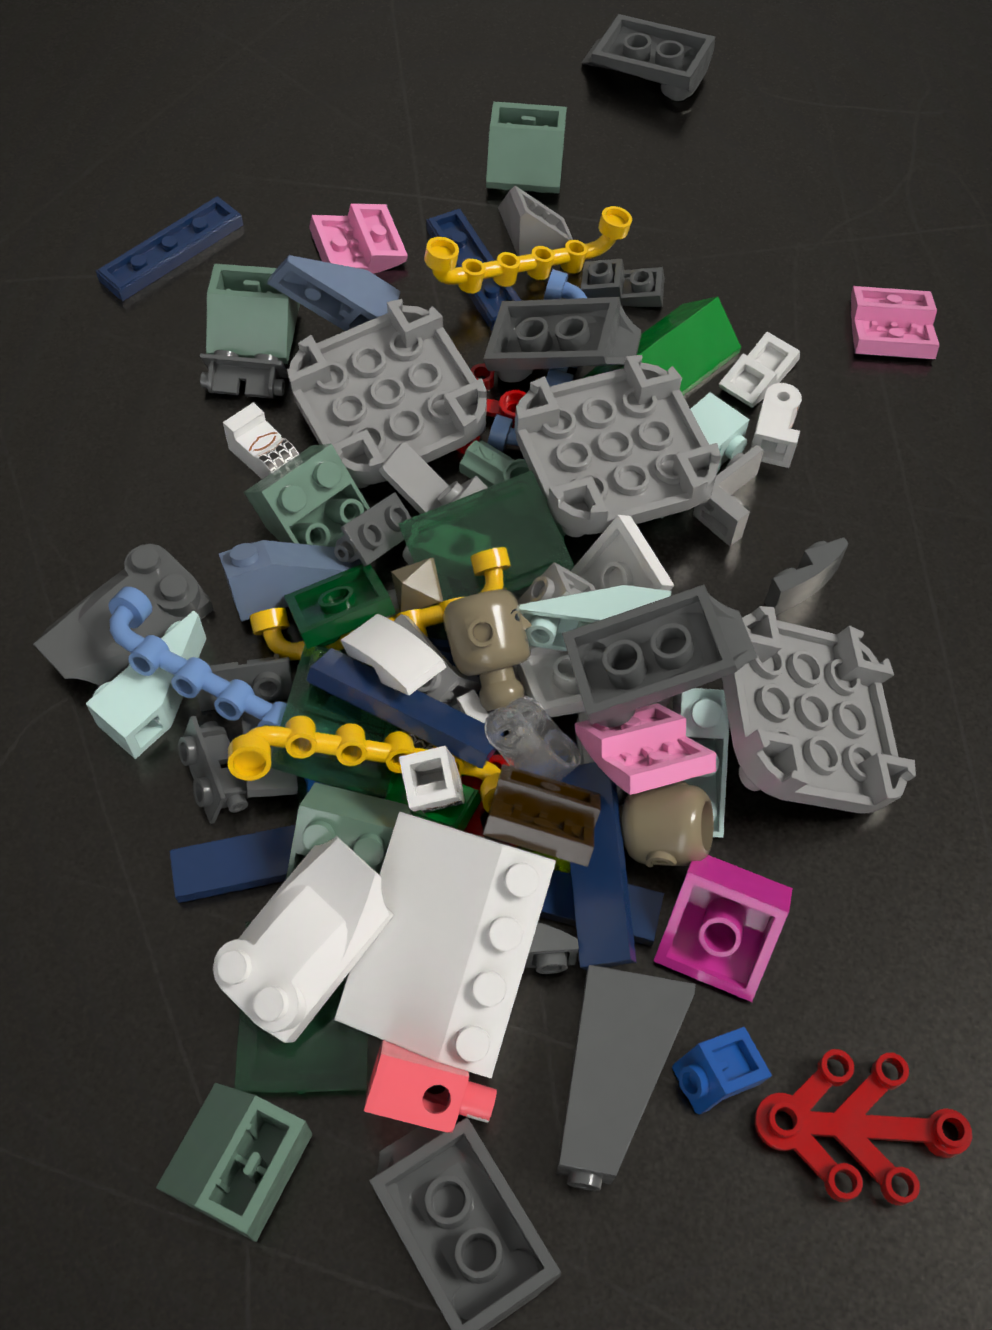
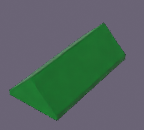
M717 296L684 303L643 332L637 355H642V363L656 365L666 371L673 366L682 377L680 391L684 396L739 354L741 345ZM624 365L597 366L582 378L622 369Z

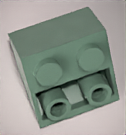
M493 101L489 131L486 188L511 190L514 186H517L523 191L559 193L567 107Z
M214 264L207 291V354L214 355L216 350L231 351L238 354L239 357L254 358L256 354H268L277 357L283 364H288L300 303L267 284L269 277L277 268Z
M332 444L310 446L244 491V494L267 530L280 542L336 547L337 540L344 536L340 527L370 509Z
M315 782L299 805L286 879L315 845L329 842L336 836L380 875L399 811L411 815L412 810L406 804Z
M215 1083L156 1188L257 1242L313 1134L305 1120L256 1095Z

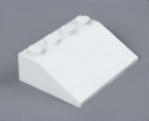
M399 811L380 872L383 900L385 906L394 916L349 972L334 1020L436 1062L492 1078L556 860Z

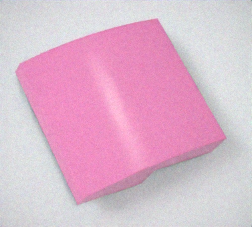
M350 204L348 216H311L309 229L322 262L378 273L396 267L407 260V252L386 204Z
M853 286L851 293V319L855 353L936 359L940 345L933 326L937 308L931 291Z
M659 703L636 709L635 714L628 722L617 727L609 728L600 726L597 723L591 725L589 720L575 723V733L590 757L616 785L630 795L716 772V752L686 737V718Z

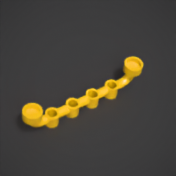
M616 206L606 207L602 211L598 224L602 235L593 242L584 244L579 240H569L564 248L553 250L545 246H536L532 249L531 254L516 256L510 252H503L498 255L497 260L484 263L477 259H466L463 261L462 267L457 268L455 267L459 254L458 245L449 238L434 237L427 242L424 261L432 269L433 275L439 282L447 285L458 284L462 291L471 294L481 290L483 279L493 278L498 285L509 287L515 284L517 274L527 271L528 275L536 280H545L549 277L551 267L555 265H560L564 271L575 274L582 270L585 260L602 255L615 244L616 240L623 239L628 235L632 216L623 208Z
M492 548L470 556L474 575L485 576V585L481 592L503 589V571L511 567L507 548ZM463 597L449 599L438 605L423 609L404 611L388 619L394 621L400 614L406 615L428 637L426 627L444 623L443 614L447 605ZM286 608L267 609L249 616L253 634L263 635L271 651L275 654L279 653L280 658L289 657L290 661L310 658L312 665L331 648L337 651L345 649L341 639L351 633L348 632L341 635L336 642L330 645L315 646L307 649L304 641L292 643L283 637L282 630L290 627Z
M295 716L287 721L285 727L260 726L251 729L244 735L236 737L228 747V769L233 776L241 780L253 781L260 779L271 768L270 746L286 748L287 753L294 758L303 759L310 757L314 753L336 756L338 761L346 766H356L367 760L386 763L390 771L402 773L400 756L429 749L415 748L411 735L403 731L393 732L385 738L384 742L366 740L363 728L357 724L349 723L342 725L337 729L335 735L316 732L315 723L311 718ZM453 755L460 776H473L483 780L480 793L484 809L489 813L501 770L490 762H487L483 769L478 768Z

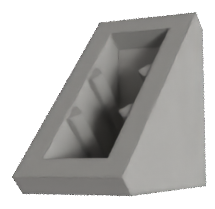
M514 186L508 192L498 207L517 256L531 254L532 249L536 246H545L551 250L564 248L567 241L573 240L563 217L517 186Z

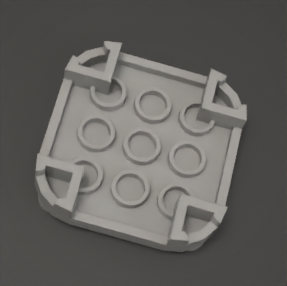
M402 299L387 302L388 313L319 343H316L312 335L298 343L299 351L291 360L290 368L287 369L294 400L319 445H333L358 488H365L370 484L373 485L387 481L380 474L379 468L402 442H407L428 463L465 446L483 434L486 429L487 391L482 378L478 380L475 378L443 328V316L433 306L428 311L418 306L403 305Z
M642 355L626 356L624 368L554 386H549L545 376L530 383V390L520 399L518 406H516V439L547 510L555 521L562 525V529L567 535L580 537L584 534L603 533L617 515L631 516L635 524L689 510L707 502L711 498L721 458L718 444L709 445L680 391L682 377L673 366L666 371L659 366L642 363Z
M759 606L752 613L742 617L758 658L750 661L737 672L722 677L733 748L740 765L739 777L744 786L752 791H759L761 789L764 793L785 801L855 813H874L901 798L907 781L916 777L915 760L898 756L882 686L883 682L895 675L889 659L879 663L871 650L859 641L863 637L864 632L848 626L838 634L824 632L776 620L774 607Z

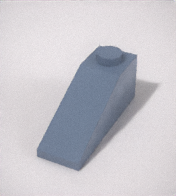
M291 255L281 263L267 282L268 285L344 331L388 313L387 302L399 300L400 295L398 289L368 270Z
M267 540L239 544L231 550L219 553L229 590L241 621L250 619V615L259 611L288 607L284 595L358 566L362 562L360 559L354 562L338 560L334 554L335 547Z

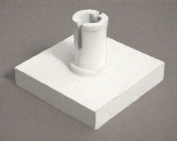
M617 515L571 570L572 573L592 583L595 590L629 585L670 591L675 586L632 517L627 515Z

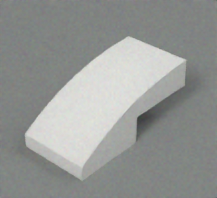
M766 332L748 356L744 353L721 380L719 388L753 408L764 399L768 387L780 383L800 359V351L771 333Z
M376 614L341 639L348 656L374 667L381 683L406 695L412 694L446 668L443 659L422 640L404 627L379 614Z

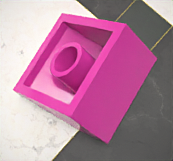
M710 855L701 861H691L654 962L752 1002L788 916L793 888Z

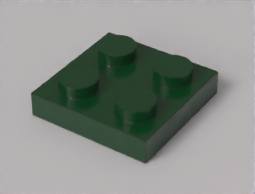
M362 563L284 595L307 649L315 646H327L336 642L341 635L357 629L376 614L387 617L396 613L388 592L370 564L364 567Z

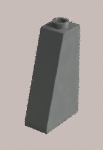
M589 965L584 984L556 1174L568 1176V1185L584 1190L600 1191L602 1183L612 1184L695 995L696 984Z

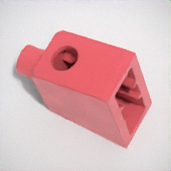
M382 1040L367 1087L364 1111L446 1133H453L458 1115L488 1123L494 1108L497 1089L468 1081V1071L436 1062ZM433 1085L446 1087L445 1091L439 1094H432L426 1091Z

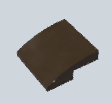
M503 764L483 835L588 867L594 849V828L601 810V795L597 792Z

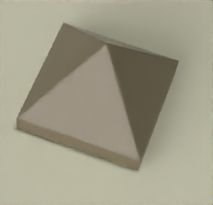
M428 558L391 571L400 613L431 607L443 602L434 558Z

